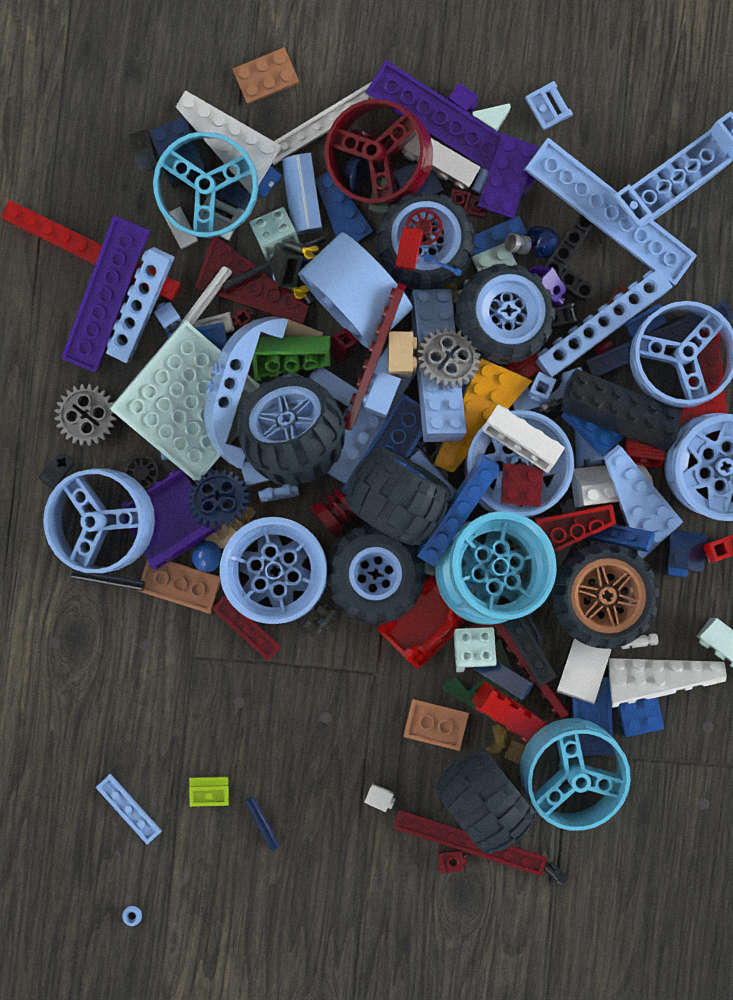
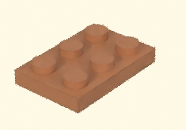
M285 47L233 68L234 75L247 105L299 84L298 77Z
M412 699L403 737L460 751L469 713Z

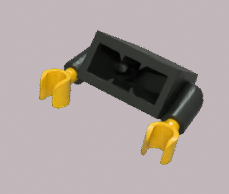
M288 240L283 241V243H276L271 268L277 286L284 287L290 292L294 291L297 299L306 297L307 295L304 293L309 291L307 286L296 287L298 273L300 272L303 260L302 254L304 253L307 259H312L316 256L312 251H318V247L305 248V245Z

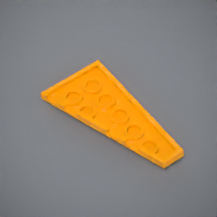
M479 358L481 362L479 367H477V374H474L473 380L470 379L463 395L466 434L462 441H444L434 465L453 473L468 456V451L475 435L488 421L497 405L499 404L509 409L532 380Z

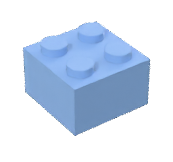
M380 370L377 375L373 374L370 381L372 389L370 393L366 392L362 402L364 411L386 419L401 379Z

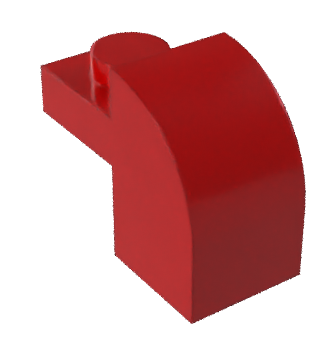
M733 534L703 545L709 563L717 562L733 555Z

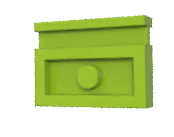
M189 778L190 807L229 806V778Z

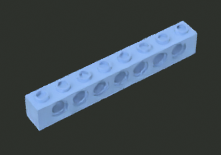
M657 269L655 272L650 270L643 276V281L640 283L635 281L628 287V292L625 294L620 292L613 298V303L610 305L606 303L598 309L599 313L597 315H589L583 320L584 324L578 328L576 325L567 332L569 335L563 339L561 336L552 343L554 346L551 349L545 348L537 354L539 358L535 361L545 375L554 377L624 325L628 320L635 317L667 293L673 286L660 269ZM644 286H649L652 293L645 292ZM629 297H634L637 300V304H631ZM614 308H619L622 311V315H616ZM604 319L607 322V326H601L598 320ZM589 330L592 333V337H585L583 331ZM574 341L577 344V349H571L568 342ZM553 353H560L562 360L554 359Z

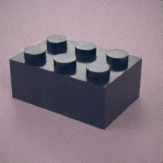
M184 117L149 131L159 158L174 141L191 133ZM194 140L182 145L175 151L207 173ZM181 163L178 165L177 171L179 174H184L187 171L186 164ZM164 168L172 188L186 184ZM192 170L187 178L193 181L201 174Z

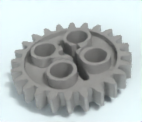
M444 327L442 333L439 329H436L435 335L429 332L428 338L424 337L423 343H420L418 347L420 350L417 352V356H419L417 363L421 364L419 370H425L423 377L429 376V383L433 380L436 381L435 387L441 383L443 389L449 385L451 390H453L455 384L458 388H461L462 382L467 385L469 379L473 380L474 374H477V367H479L481 362L477 359H479L480 354L475 353L477 349L472 347L471 344L473 342L467 340V335L461 336V330L456 334L454 328L448 332L446 327ZM443 344H448L450 348L444 347ZM458 346L459 349H457L454 352L452 358H449V360L445 363L444 367L441 370H438V368L443 364L444 360L447 359L452 353V351L455 349V347ZM458 355L464 356L466 360L460 359ZM431 357H436L439 361H433ZM446 369H451L454 373L451 374Z
M81 384L80 390L73 386L74 392L72 393L66 390L68 396L61 395L64 401L63 403L57 402L61 408L55 410L60 415L55 417V420L61 422L56 426L57 428H63L60 433L62 435L67 433V440L73 437V444H76L79 440L81 446L84 445L85 441H87L88 446H91L93 440L96 444H99L98 438L105 441L104 434L111 435L108 429L115 428L111 423L112 421H117V418L112 416L115 413L109 409L114 403H109L112 397L110 395L104 397L106 391L103 390L99 393L100 388L96 386L93 390L91 384L88 385L87 389ZM88 397V405L82 407L80 405L81 399ZM73 404L88 413L100 425L96 426L89 419L84 418L80 412L73 408ZM98 409L104 410V415L101 418L95 417V412ZM76 412V420L70 422L68 419L69 414ZM86 424L92 425L90 433H84L83 427Z

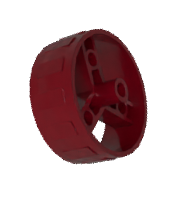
M370 99L351 105L333 122L325 143V161L333 182L347 196L368 205L389 206L394 205L400 201V198L408 194H416L424 185L430 174L433 162V146L426 126L417 115L406 107L390 100ZM389 108L397 109L404 113L401 118L375 141L347 132L355 120L372 110ZM403 129V136L401 138H398L397 134L399 130ZM418 134L420 153L417 168L405 186L397 191L393 169L395 154ZM391 138L395 141L391 147L384 145ZM355 140L356 145L354 148H351L350 144ZM340 150L369 161L375 199L364 198L358 193L351 192L350 185L342 174ZM377 163L384 165V172H379ZM386 177L387 183L382 186L381 180Z

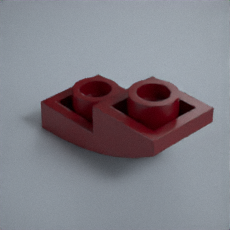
M452 189L450 198H452L454 203L458 206L460 205L467 214L486 219L488 210L477 207L480 199L479 196L472 195L470 192Z

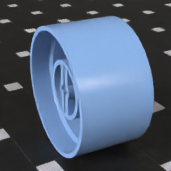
M341 232L298 274L310 292L344 329L346 328L359 343L370 349L372 341H377L378 335L375 333L379 323L383 324L385 317H382L385 306H390L391 299H388L390 292L398 284L361 245L347 234ZM405 293L401 299L391 329L413 309Z

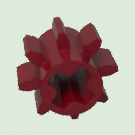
M247 307L244 308V311H240L237 308V314L232 315V318L236 320L233 324L234 327L239 325L241 328L254 321V319H251L254 313H248ZM243 315H246L248 321L245 320L244 323H241L239 318H243Z

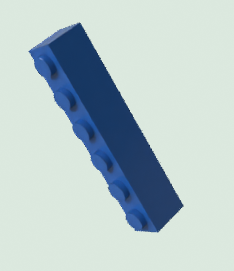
M481 454L449 501L445 517L437 530L418 546L417 556L433 566L437 563L499 473V464Z

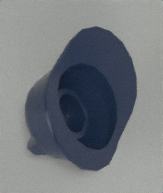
M352 157L342 169L343 176L350 182L351 192L356 193L370 175L369 161L365 158Z

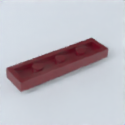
M226 595L212 608L219 617L267 661L281 648L252 619L241 614L230 603Z

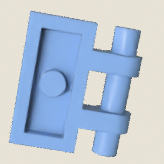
M285 484L280 488L269 487L259 491V498L262 503L300 496L298 487Z

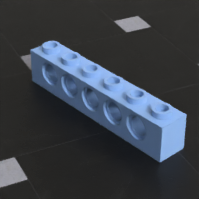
M155 247L144 252L142 257L143 265L136 271L134 277L136 282L134 285H131L127 293L129 299L120 310L122 316L113 327L115 333L108 340L106 354L125 363L132 360L173 263L174 256ZM150 265L156 268L155 275L150 272ZM143 283L148 284V286H149V291H148V292H146V291L143 290V288H142V284H143ZM136 300H138V301L141 302V304H142V308H141V309H138V308L136 307V305H135V301H136ZM129 317L135 321L134 326L128 323ZM122 334L127 337V343H124L121 340Z

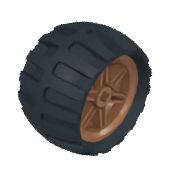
M595 544L577 551L562 565L553 586V606L559 622L574 639L594 648H618L635 641L649 628L658 609L659 590L653 571L637 553L616 544ZM609 573H612L614 575V579L612 581H609L607 579V575ZM589 579L595 580L594 586L588 584ZM623 587L628 588L626 595L621 593ZM604 591L611 593L609 601L602 598V595L605 594ZM588 597L590 599L589 605L584 604V598ZM618 606H622L624 609L620 614L616 611ZM599 611L604 612V618H598L597 613Z

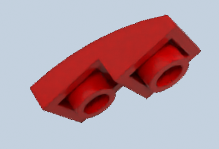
M403 227L397 253L396 268L415 271L423 230Z

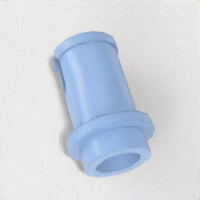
M483 168L478 171V176L471 190L479 194L482 193L489 171Z

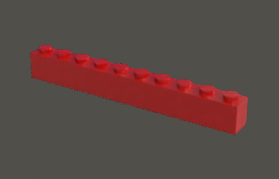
M10 200L8 201L0 216L5 222L93 265L96 264L102 248L101 244ZM138 263V266H137V268H136V271L138 270L139 267H140V268L142 267V264ZM149 268L150 272L155 275L156 271ZM133 277L131 283L135 284L136 278ZM166 277L159 297L174 304L182 289V285ZM143 283L142 288L149 291L148 284Z

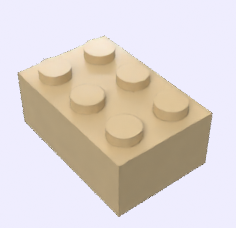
M389 332L388 374L400 379H411L412 374H415L417 357H413V354H415L417 349V337H413V332Z

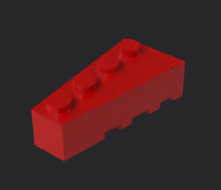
M610 503L533 518L534 523L547 535L554 552L616 524L613 505Z
M484 681L472 698L476 705L474 707L482 714H487L497 724L505 725V728L511 733H518L526 743L541 728L548 725L545 720L486 681Z

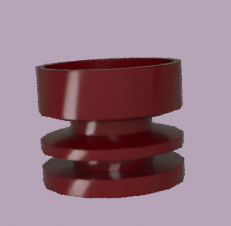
M335 487L332 489L333 493L337 496L335 499L327 493L328 505L319 500L310 509L331 534L337 538L345 531L342 525L344 520L352 526L354 523L350 520L349 516L352 514L357 521L360 517L348 507L345 499L346 495Z

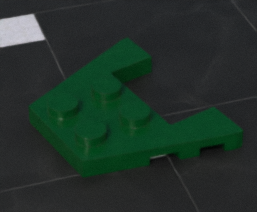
M498 639L495 641L496 661L512 670L502 642ZM455 676L442 687L443 690L473 708L476 705L472 698L484 681L514 701L519 699L486 677L469 691L465 689Z

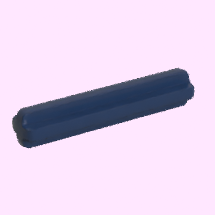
M254 797L249 798L245 801V804L271 851H275L280 847V843Z

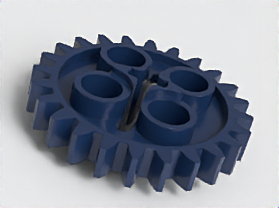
M216 470L215 475H212L209 471L208 477L201 475L202 481L195 480L197 486L190 487L192 492L188 493V509L192 513L193 519H196L198 524L203 522L205 528L209 524L212 529L218 525L221 530L223 524L229 528V522L232 521L234 524H237L236 518L243 519L241 512L247 513L246 507L250 506L248 487L244 480L241 481L239 475L234 477L233 472L227 475L226 470H223L222 474H219L218 470ZM227 488H231L230 491H227V492L224 491V490H226ZM212 490L211 493L205 494L207 491ZM232 505L231 508L225 509V507ZM213 507L212 510L206 511V509Z

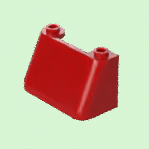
M430 575L428 578H425L422 594L415 605L396 621L381 623L377 630L418 669L424 666L454 635L455 629H460L467 620L458 616L449 608L439 592L436 579Z

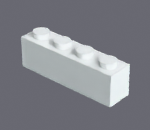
M418 134L402 150L404 157L410 161L419 160L420 144ZM431 138L433 146L431 169L437 173L439 178L452 181L456 188L467 190L480 167Z
M499 404L482 428L483 432L549 473L565 449L558 441L549 438L541 430L532 427L524 419L515 416L507 408Z

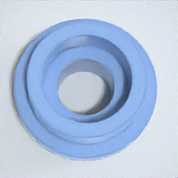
M136 906L127 907L122 914L124 923L129 926L137 925L142 919L141 910ZM129 913H135L136 918L131 919Z

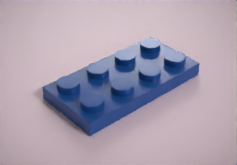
M603 677L594 704L572 697L573 718L587 720L600 726L613 737L609 677ZM578 734L582 756L613 755V748L608 741L591 734Z

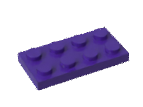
M502 134L477 207L513 219L529 173L524 169L536 154L539 146Z

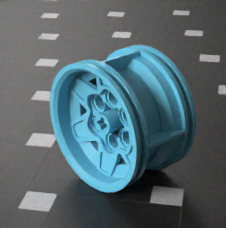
M505 511L488 513L461 526L435 565L436 583L443 600L449 608L458 616L470 622L491 625L523 617L540 607L553 588L556 577L554 549L544 531L527 517ZM486 534L484 544L474 539L479 535ZM508 539L515 543L519 550H510ZM496 545H499L501 547V554H498L496 552ZM478 551H481L484 554L483 560H480L478 558ZM511 558L516 561L515 568L510 565ZM463 560L466 563V565L461 568V563ZM527 569L526 580L523 585L518 574ZM475 570L480 572L481 577L479 580L474 577ZM507 577L512 579V587L508 586L506 582ZM490 583L495 586L494 593L489 591L488 586ZM469 590H475V596ZM500 596L509 601L505 605H497Z

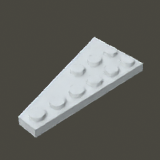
M611 658L608 660L612 708L624 702H628V704L635 703L637 699L641 698L648 700L676 693V690L685 689V691L691 690L693 686L697 685L708 686L725 682L727 677L724 662Z

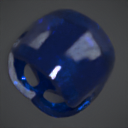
M534 226L528 229L527 236L531 239V246H537V252L534 257L548 258L552 256L558 246L556 232L545 226Z

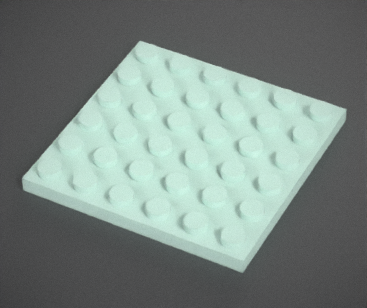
M184 320L109 409L194 481H200L201 475L204 476L220 457L209 440L205 428L204 409L208 394L206 387L208 382L212 381V368L214 363L218 362L221 351L188 321ZM248 374L226 441L228 443H232L238 436V420L241 406L247 401L248 395L256 391L260 386Z

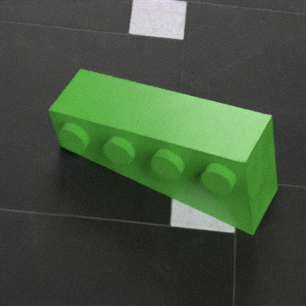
M330 336L259 337L252 358L254 380L259 381L261 377L270 376V378L278 377V374L286 372L293 374L300 369L307 371L330 366Z

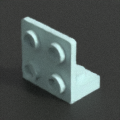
M284 207L249 222L266 261L272 259L276 243H283V241L287 240L300 243Z
M494 628L455 629L456 672H464L465 667L496 666Z

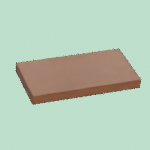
M147 559L141 580L146 583L145 589L139 592L211 614L221 579L220 576L172 561L155 571L151 568Z

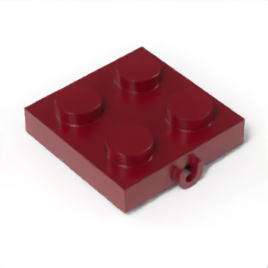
M504 463L500 503L513 504L516 507H540L543 470L537 466H528L527 464Z

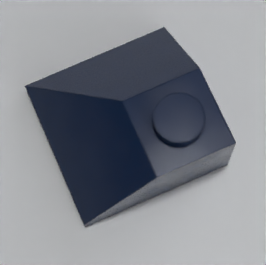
M674 530L668 536L665 567L703 572L706 554L703 545L707 544L708 534Z

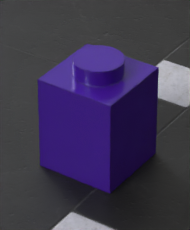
M461 83L457 85L448 97L449 101L466 112L472 113L478 105V96Z

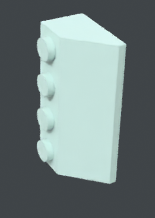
M710 618L696 637L700 639L699 643L705 648L709 649L711 647L716 651L714 654L723 661L725 658L730 661V666L733 668V630L718 618Z

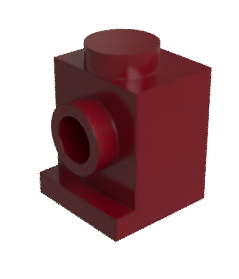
M346 328L332 336L331 355L340 363L353 354L358 340Z
M461 850L438 852L440 874L464 871L463 866H467L466 854H462ZM455 859L457 862L455 865H450L449 861Z

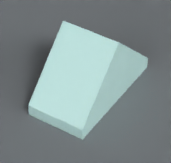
M509 103L474 111L472 116L498 131L507 117L511 106Z

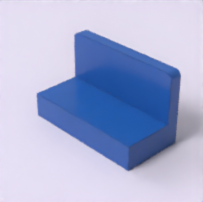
M661 304L650 308L624 324L632 340L640 325L649 315L661 308ZM661 315L652 320L647 325L643 335L666 324L667 321L664 316Z

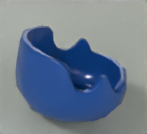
M202 541L193 551L192 562L197 569L203 572H212L220 564L222 551L216 543Z

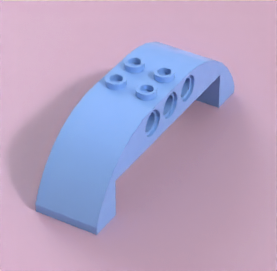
M731 111L716 121L712 128L633 186L629 184L613 196L638 228L645 226L664 214L733 161V113Z
M271 316L260 318L244 325L227 341L221 351L218 362H215L212 368L213 378L206 387L208 394L204 409L205 428L209 440L219 455L228 463L242 469L245 459L243 450L240 446L226 441L261 332L283 338L288 319Z

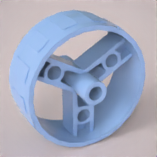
M675 302L659 308L640 325L632 340L630 366L635 381L648 397L675 408L696 407L713 399L721 393L733 377V329L730 323L721 313L699 302ZM677 311L690 312L704 318L682 343L643 335L647 325L652 320L666 313ZM699 330H704L707 333V338H702L699 335ZM719 332L725 344L727 364L719 385L712 393L708 394L697 355ZM693 338L695 342L699 343V346L697 347L695 343L689 341ZM652 344L659 347V353H654L651 350ZM665 347L675 349L670 356L664 354ZM640 357L670 363L675 367L686 400L667 396L656 389L647 379L642 369ZM691 363L693 373L687 375L684 366ZM689 378H693L696 381V387L689 385Z
M104 468L78 471L61 481L49 496L43 519L48 544L63 563L78 571L100 574L120 570V568L137 560L149 546L155 525L154 508L144 487L126 473ZM95 474L111 477L128 490L135 502L136 508L107 510L86 478ZM82 493L86 496L85 501L81 498ZM67 496L82 516L80 523L83 529L74 550L71 549L66 541L62 529V510ZM92 504L96 511L90 512L88 505ZM126 514H128L130 517V521L128 523L125 521ZM138 527L135 542L126 556L111 566L94 565L108 530ZM92 531H98L95 538L90 536ZM86 543L90 545L89 551L86 549Z

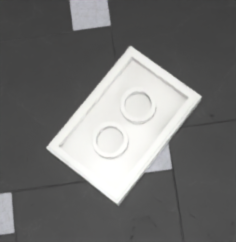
M574 639L557 692L594 704L612 649L594 648Z

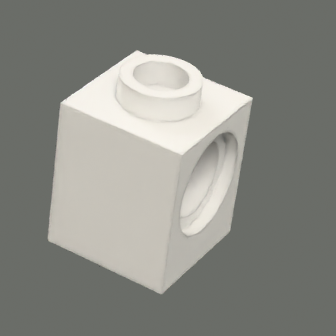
M372 783L364 802L386 812L387 808L391 809L395 802V798H393L394 792Z

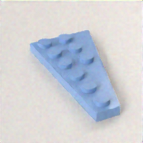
M617 445L604 457L609 476L613 481L614 490L618 496L626 526L652 531L655 534L649 552L636 550L639 556L645 558L683 521L623 448Z

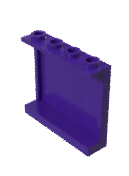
M181 469L170 472L166 479L156 481L152 484V488L146 491L154 508L155 525L153 536L144 554L148 559L149 565L155 571L219 530L218 525L214 529L211 528L210 524L205 528L203 522L198 524L197 520L193 519L187 503L189 499L188 493L192 492L190 487L193 485ZM134 500L122 503L119 509L136 508ZM128 514L125 515V521L127 523L130 521V517ZM138 527L128 528L136 539Z

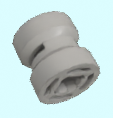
M510 233L505 240V249L508 252L526 255L531 249L532 242L528 236Z

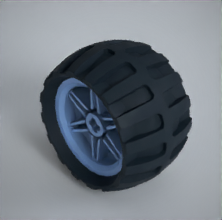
M292 375L291 377L280 376L268 383L261 384L256 391L248 395L247 401L241 406L239 413L238 436L244 455L258 473L280 485L290 484L298 486L301 483H310L317 480L316 478L328 473L333 464L338 462L341 450L344 447L345 427L337 402L323 386L308 377L302 378L299 375Z

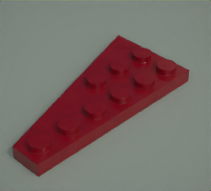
M217 236L213 237L195 289L204 292L223 266L232 271L227 281L256 266L221 241ZM264 272L226 291L221 287L215 295L302 325L309 310V306L283 287H278L276 281Z

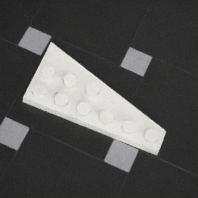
M185 91L176 108L197 132H216L237 142L253 161L258 175L259 186L282 148L281 145ZM203 138L224 164L242 156L235 147L226 142ZM230 167L229 170L236 176L237 169ZM251 174L239 180L250 194H252L253 189Z

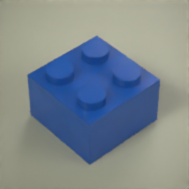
M658 697L648 700L641 698L637 699L635 703L628 704V702H624L617 706L622 733L625 737L664 729Z

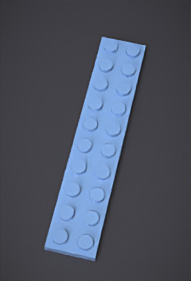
M547 138L525 167V171L655 272L657 269H660L672 286L677 284L697 255L656 222L652 221L638 228L613 197L617 192L551 139Z

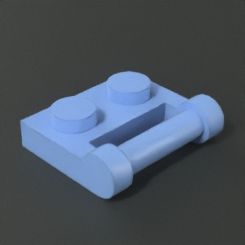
M555 81L525 97L543 131L573 115L571 109L567 108L556 89ZM546 93H551L561 114L558 115Z

